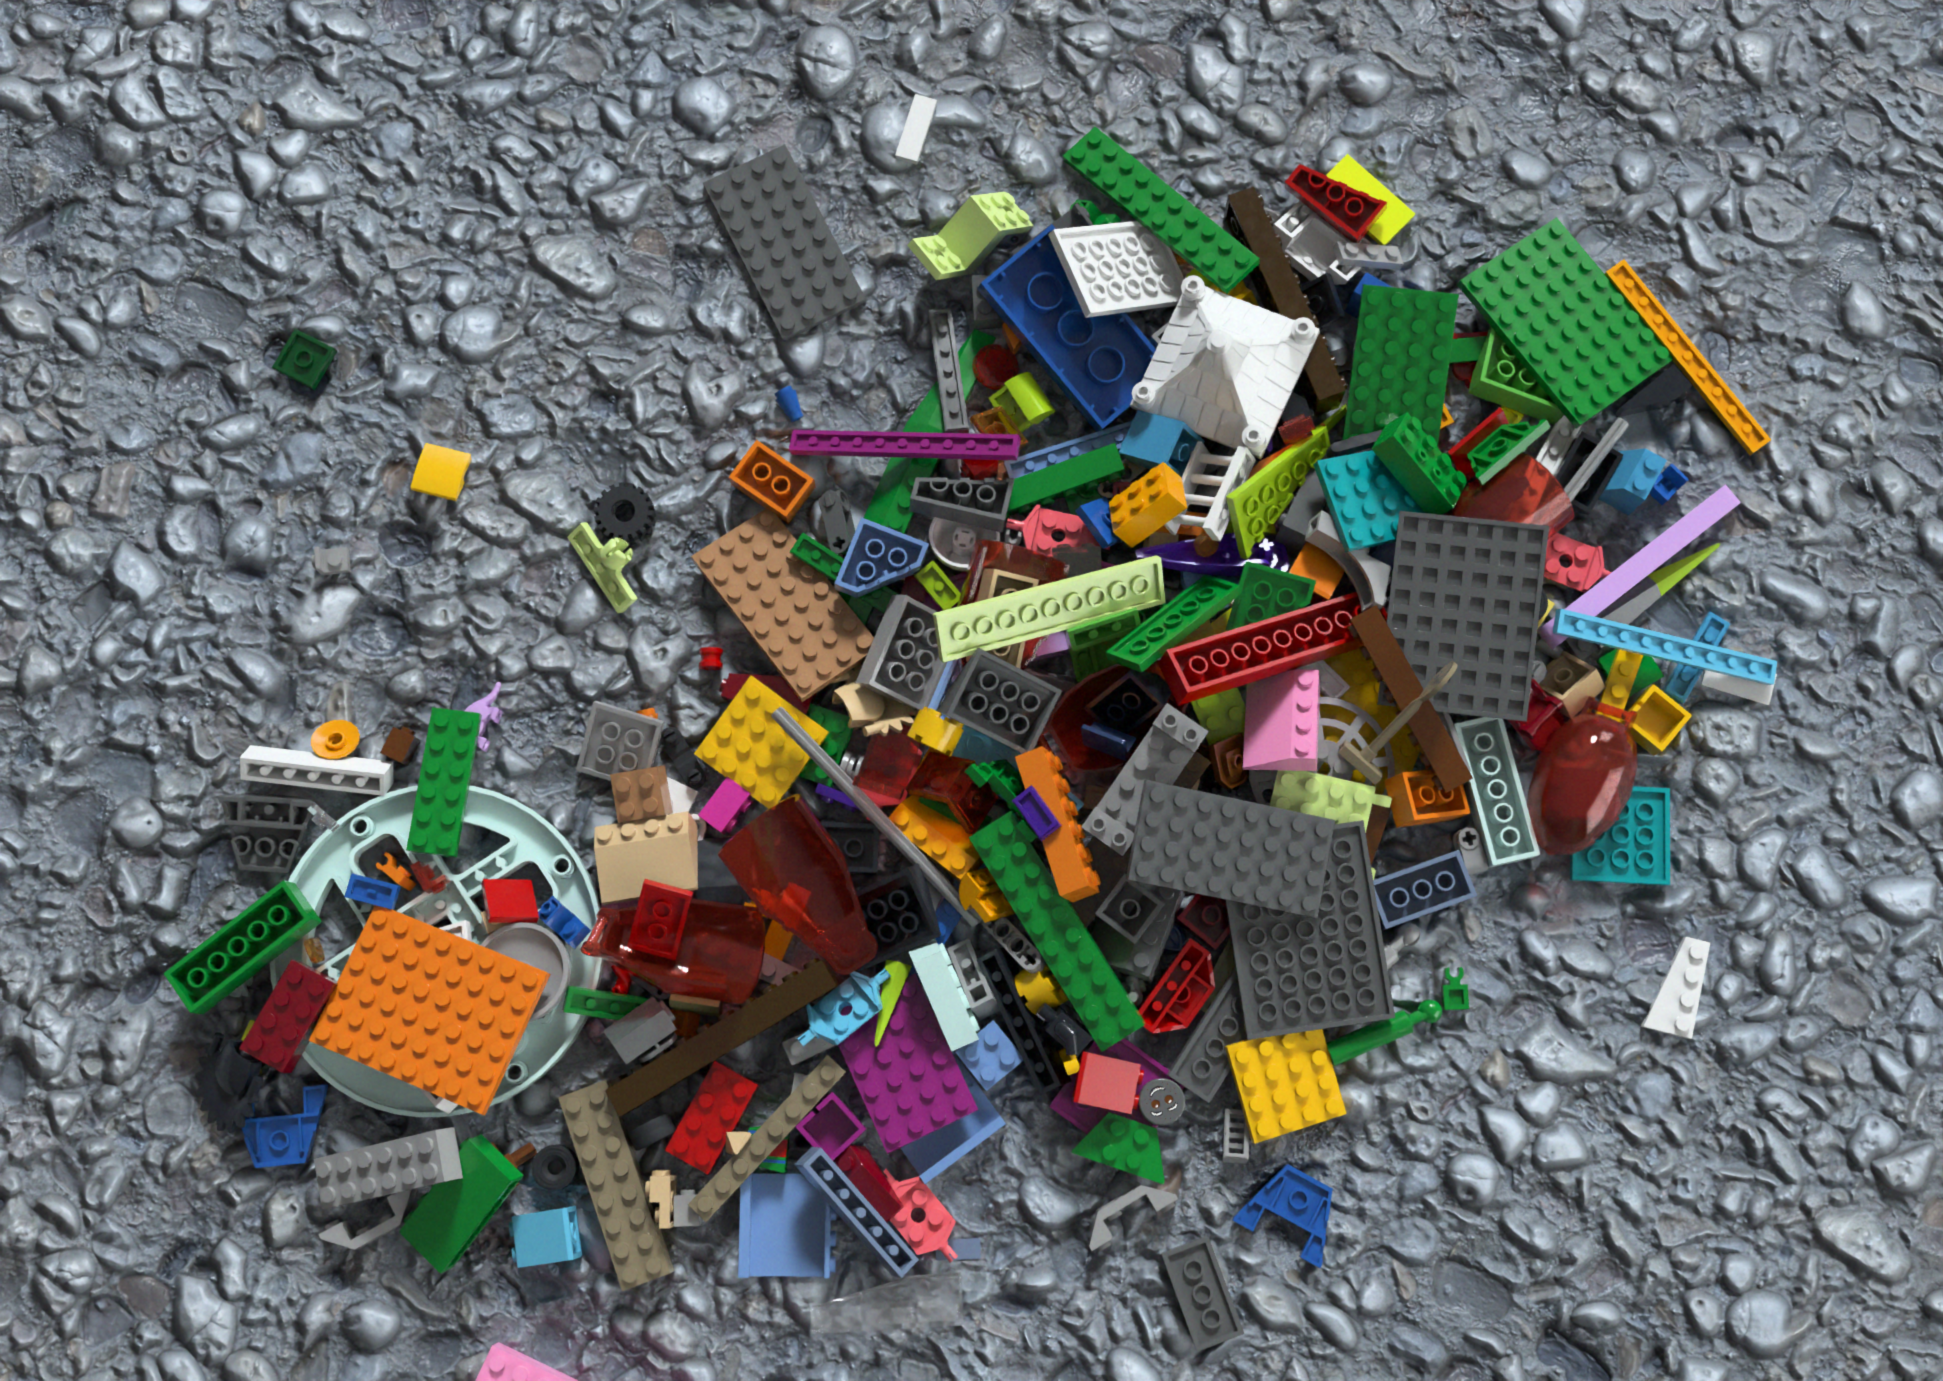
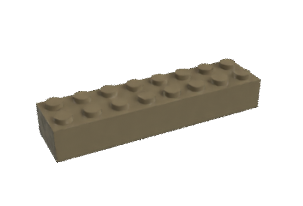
M604 1080L558 1098L621 1289L625 1291L670 1274L674 1271L661 1229L659 1228V1223L655 1222V1211L652 1202H649V1197L645 1195L646 1184L623 1116L619 1117L605 1092L606 1089L611 1087L609 1084L611 1080Z

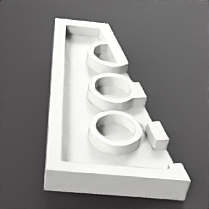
M1683 937L1670 964L1671 967L1666 977L1663 978L1660 985L1661 988L1656 998L1653 999L1650 1011L1646 1019L1643 1020L1641 1027L1692 1039L1710 947L1709 942Z

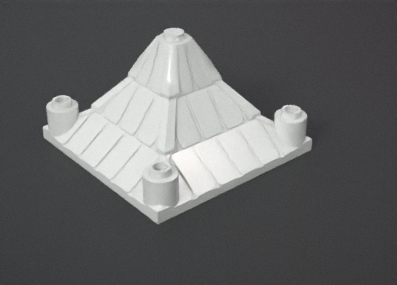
M1188 276L1181 284L1182 295L1141 382L1133 387V399L1130 407L1135 410L1183 421L1198 435L1237 450L1238 446H1247L1254 457L1262 459L1320 331L1315 327L1312 320L1308 318L1289 319L1206 287L1203 280L1198 276Z

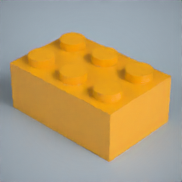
M1162 462L1157 467L1152 468L1138 481L1133 482L1122 493L1115 495L1109 501L1113 533L1133 548L1187 509L1182 477Z

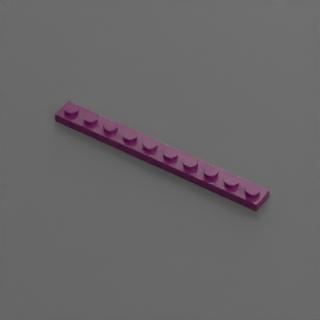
M793 430L789 452L791 455L1017 460L1021 439L1017 434Z

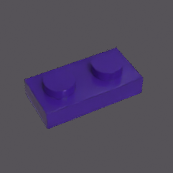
M818 783L815 792L820 794V800L833 804L834 800L843 803L841 808L854 813L856 808L859 809L845 793Z

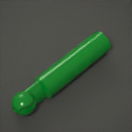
M1424 1000L1419 1004L1415 1012L1408 1014L1404 1010L1395 1013V1018L1375 1021L1327 1042L1332 1065L1337 1066L1413 1033L1414 1024L1421 1021L1426 1023L1437 1022L1442 1015L1440 1004L1434 1000Z

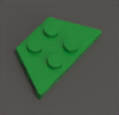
M1542 419L1534 426H1530L1528 421L1501 425L1471 450L1467 456L1481 485L1486 483L1497 472L1507 467L1509 462L1517 455L1523 453L1531 443L1550 428L1548 421Z
M1108 1112L1072 1149L1071 1153L1164 1185L1165 1179L1157 1128Z

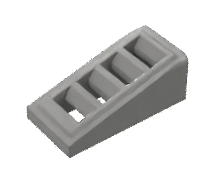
M1225 1109L1222 1162L1247 1164L1249 1160V1131L1243 1110ZM1230 1118L1244 1119V1123H1232ZM1229 1129H1242L1243 1133L1229 1132ZM1229 1139L1243 1140V1144L1229 1143ZM1229 1150H1242V1154L1229 1153Z

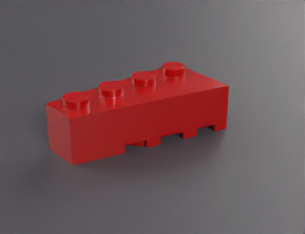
M1301 164L1297 166L1285 181V189L1353 243H1359L1387 209L1388 202L1371 197L1361 190L1353 189L1345 183L1330 179L1326 175Z

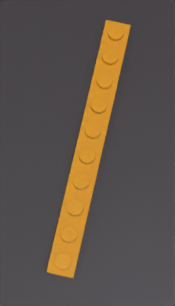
M1623 259L1606 271L1605 275L1662 345L1667 348L1674 358L1673 362L1747 453L1752 455L1771 441L1766 432L1629 264Z

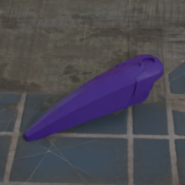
M1234 532L1223 534L1221 541L1212 540L1210 537H1203L1136 550L1137 560L1157 555L1161 557L1162 567L1206 575L1241 577L1246 559L1240 558ZM1263 538L1260 543H1255L1251 548L1252 554L1247 561L1289 572L1290 564L1287 551L1282 543L1268 541Z

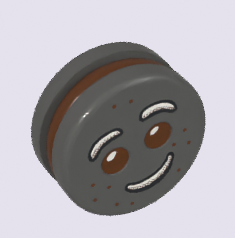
M1164 1078L1154 1079L1147 1082L1140 1090L1138 1108L1141 1115L1148 1122L1155 1125H1169L1177 1121L1182 1115L1185 1108V1096L1182 1089L1175 1082Z

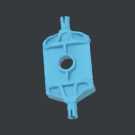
M884 968L874 978H869L850 970L848 972L850 977L813 1007L808 1004L806 1009L810 1027L809 1030L797 1038L803 1047L815 1036L817 1039L821 1038L833 1045H838L883 1009L879 985L891 977L888 971ZM852 1006V1011L849 1015H841V1010L844 1007Z

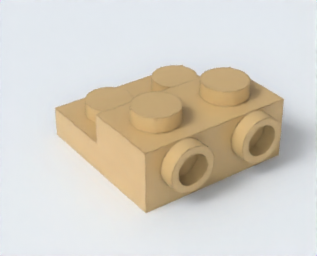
M671 1170L652 1171L650 1181H646L645 1195L649 1197V1202H660L659 1207L655 1209V1222L659 1223V1228L674 1227V1195H677V1175H670Z

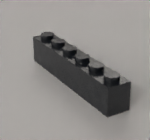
M1002 947L976 959L1040 1096L1072 1082L1070 1076L1067 1075L1063 1061L1050 1034L1043 1027L1044 1021L1027 1008L1025 1004L1028 1000L1025 995L1020 997L1016 989L1015 976L1020 971L1014 958Z

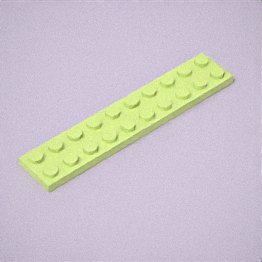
M1155 555L933 613L939 659L944 663L973 655L977 648L989 651L1064 631L1135 607L1137 610H1142L1164 604L1166 601L1161 557Z

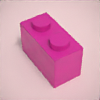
M727 776L698 816L721 834L730 833L738 823L736 818L741 812L745 813L752 805L751 793Z

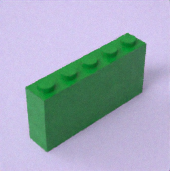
M482 1134L473 1138H466L459 1146L463 1178L431 1185L432 1189L418 1200L417 1204L419 1206L403 1220L405 1224L399 1231L440 1274L456 1265L524 1176Z

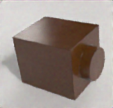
M404 726L401 730L393 727L380 753L408 766L421 740L415 737L416 732Z

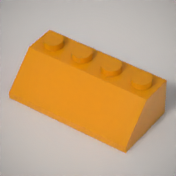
M919 790L902 801L889 816V819L926 857L957 881L961 882L967 872L978 870L983 863L982 858L969 839L975 833L918 802L923 793Z

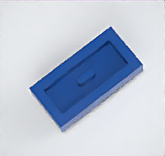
M351 873L344 897L394 910L401 886Z

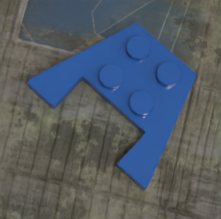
M328 1085L303 1087V1114L255 1119L254 1103H251L254 1116L249 1118L245 1116V1127L242 1128L255 1168L308 1163L327 1095Z
M1286 1164L1232 1220L1254 1231L1264 1209L1270 1210L1310 1232L1299 1257L1321 1268L1333 1188Z

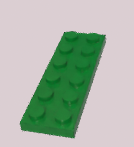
M1205 574L1107 650V659L1143 672L1162 657L1166 650L1182 642L1184 638L1194 630H1197L1203 623L1215 616L1217 612L1242 593L1240 585Z
M432 707L406 848L408 852L457 858L482 718L480 713Z

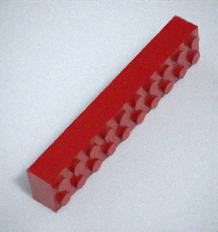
M1357 592L1168 649L1159 660L1158 665L1179 706L1362 647L1359 639L1356 638L1354 640L1347 628L1350 626L1349 620L1362 613ZM1383 607L1380 609V612L1387 623L1388 614Z

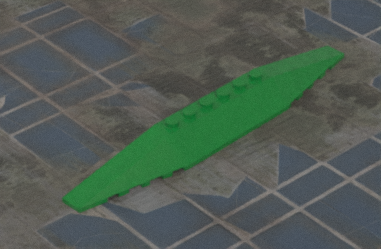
M976 329L973 330L958 351L965 405L979 377L976 370H982L981 368L975 369L976 360L980 354L987 350L983 365L996 340L995 337ZM937 381L909 418L903 432L945 433ZM891 457L863 518L907 534L916 514L909 511L910 497L915 478H932L941 459ZM839 592L840 596L866 627L874 607L860 598Z

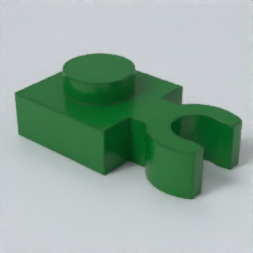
M1449 967L1444 968L1443 975L1448 981V985H1441L1443 1010H1468V984H1460V980L1464 976L1463 968H1457L1456 977L1450 975Z

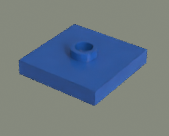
M1106 496L1081 505L1075 510L1103 549L1123 541L1113 533L1109 500Z

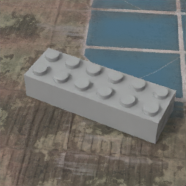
M454 1127L433 1130L314 1159L322 1209L463 1178Z

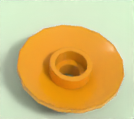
M332 720L315 730L311 738V746L314 753L321 758L339 759L355 750L359 744L360 734L353 723L345 720Z

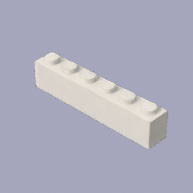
M252 745L240 757L241 780L385 796L394 783L392 761L348 756L339 759H325L313 752Z

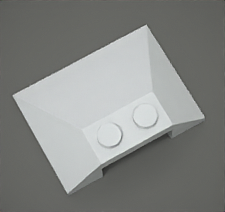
M1301 201L1294 205L1272 227L1275 234L1278 233L1282 240L1281 248L1284 254L1287 253L1289 255L1291 266L1310 281L1325 273H1329L1332 276L1334 285L1346 284L1362 268L1338 264L1333 249L1337 241H1352ZM1364 237L1359 242L1363 244H1372Z

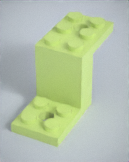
M998 192L973 195L967 199L938 235L914 238L907 246L935 280L972 274L1005 235L1028 232L1034 225L1029 221L1027 213L1020 210L1014 203L1015 200L1009 193Z

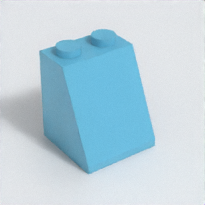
M576 1206L512 1216V1222H509V1233L511 1237H514L515 1247L512 1248V1258L514 1263L517 1262L518 1268L569 1261L582 1256Z

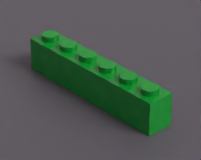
M1116 444L1104 446L1015 478L1005 521L1016 513L1023 515L1031 512L1032 508L1037 504L1046 507L1055 503V499L1061 497L1068 499L1076 496L1080 490H1094L1100 486V483L1106 481L1113 483L1122 479V475L1126 473Z

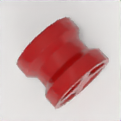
M703 647L699 649V654L701 655L699 669H723V663L721 662L722 648Z

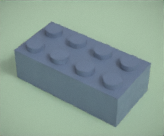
M1459 850L1373 880L1381 931L1477 896Z

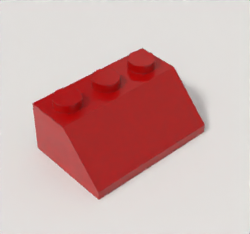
M1498 408L1446 453L1451 459L1453 468L1465 475L1466 483L1476 475L1467 454L1501 425L1509 424L1501 408Z

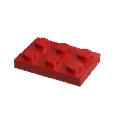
M645 879L627 948L675 960L693 892Z

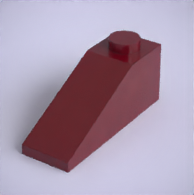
M850 1145L833 1160L886 1222L904 1208L866 1146Z

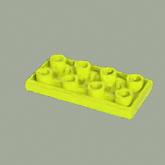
M1348 154L1326 175L1328 178L1345 183L1353 189L1361 190L1371 197L1388 202L1385 212L1367 232L1379 245L1386 246L1415 216V213Z

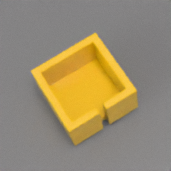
M1653 684L1642 692L1632 704L1633 707L1628 709L1623 715L1618 728L1655 756L1663 752L1692 715Z

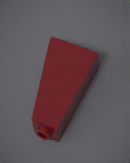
M729 673L728 678L722 680L719 689L723 700L732 702L748 678L753 676L805 715H807L810 704L814 703L817 695L815 693L801 702L782 676Z

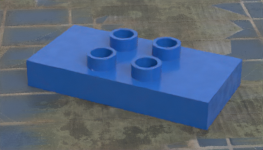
M1051 224L982 281L977 290L1093 429L1098 432L1130 406L1133 399V387L1142 381L1156 349L1126 312L1085 318L1048 235L1052 230L1056 229Z

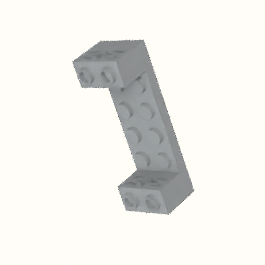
M1167 703L1097 807L1095 806L1084 822L1082 828L1124 856L1133 842L1144 780L1173 785L1209 731Z

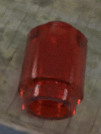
M1304 413L1283 422V425L1278 427L1285 445L1288 443L1294 444L1313 436L1312 430L1316 429L1311 417H1305Z

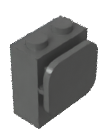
M651 997L603 1031L625 1064H628L636 1057L640 1062L648 1061L677 1039V1035L674 1032L676 1027L672 1023L676 1018L663 1001L658 1003L654 997Z

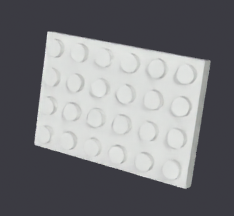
M1138 221L1054 229L1048 234L1085 318L1177 305L1182 295L1181 284L1184 277L1171 249Z

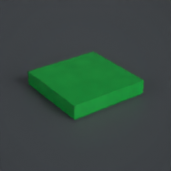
M1617 649L1596 660L1606 677L1609 675ZM1643 655L1629 697L1664 677L1652 657Z

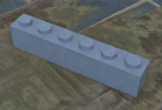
M811 1147L794 1164L891 1276L902 1278L919 1259L821 1147Z

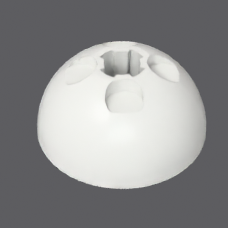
M936 517L933 519L929 529V542L935 556L947 567L959 571H970L985 565L996 553L1000 541V532Z

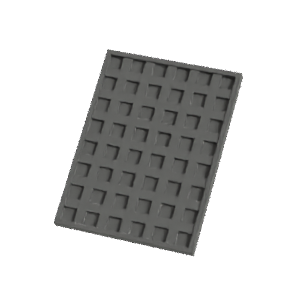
M1406 511L1399 512L1387 625L1423 689L1449 662L1454 661L1458 665L1448 682L1429 699L1435 711L1527 721L1549 533L1548 525ZM1380 681L1377 705L1396 707L1394 702L1390 704L1383 693L1386 688L1382 681Z

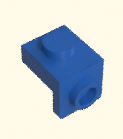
M1670 464L1658 476L1649 494L1663 505L1688 481V478L1674 464Z

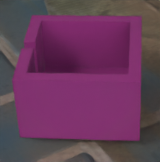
M835 1092L828 1095L816 1107L820 1111L818 1114L815 1111H811L795 1126L813 1147H821L832 1161L867 1130L865 1125Z

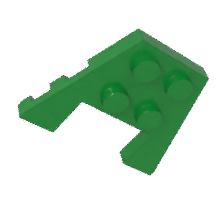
M1007 759L992 761L989 764L983 762L978 766L976 764L969 766L965 773L979 788L988 781L991 789L1007 801L1009 809L1021 816L1020 821L1015 827L1030 843L1034 841L1037 835L1012 801L1025 790L1020 773Z

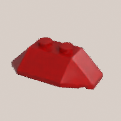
M1190 938L1173 958L1138 1009L1145 1021L1143 1027L1152 1034L1187 1028L1215 989L1211 953Z

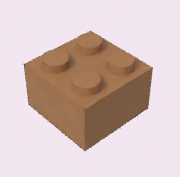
M665 765L610 774L618 823L673 813Z

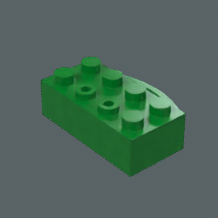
M1406 412L1385 425L1372 450L1426 514L1442 515L1455 507L1466 485V477L1461 471H1456L1453 468L1450 457L1446 453L1442 454L1437 447L1435 439L1421 429L1422 425L1419 419L1416 417L1412 418Z

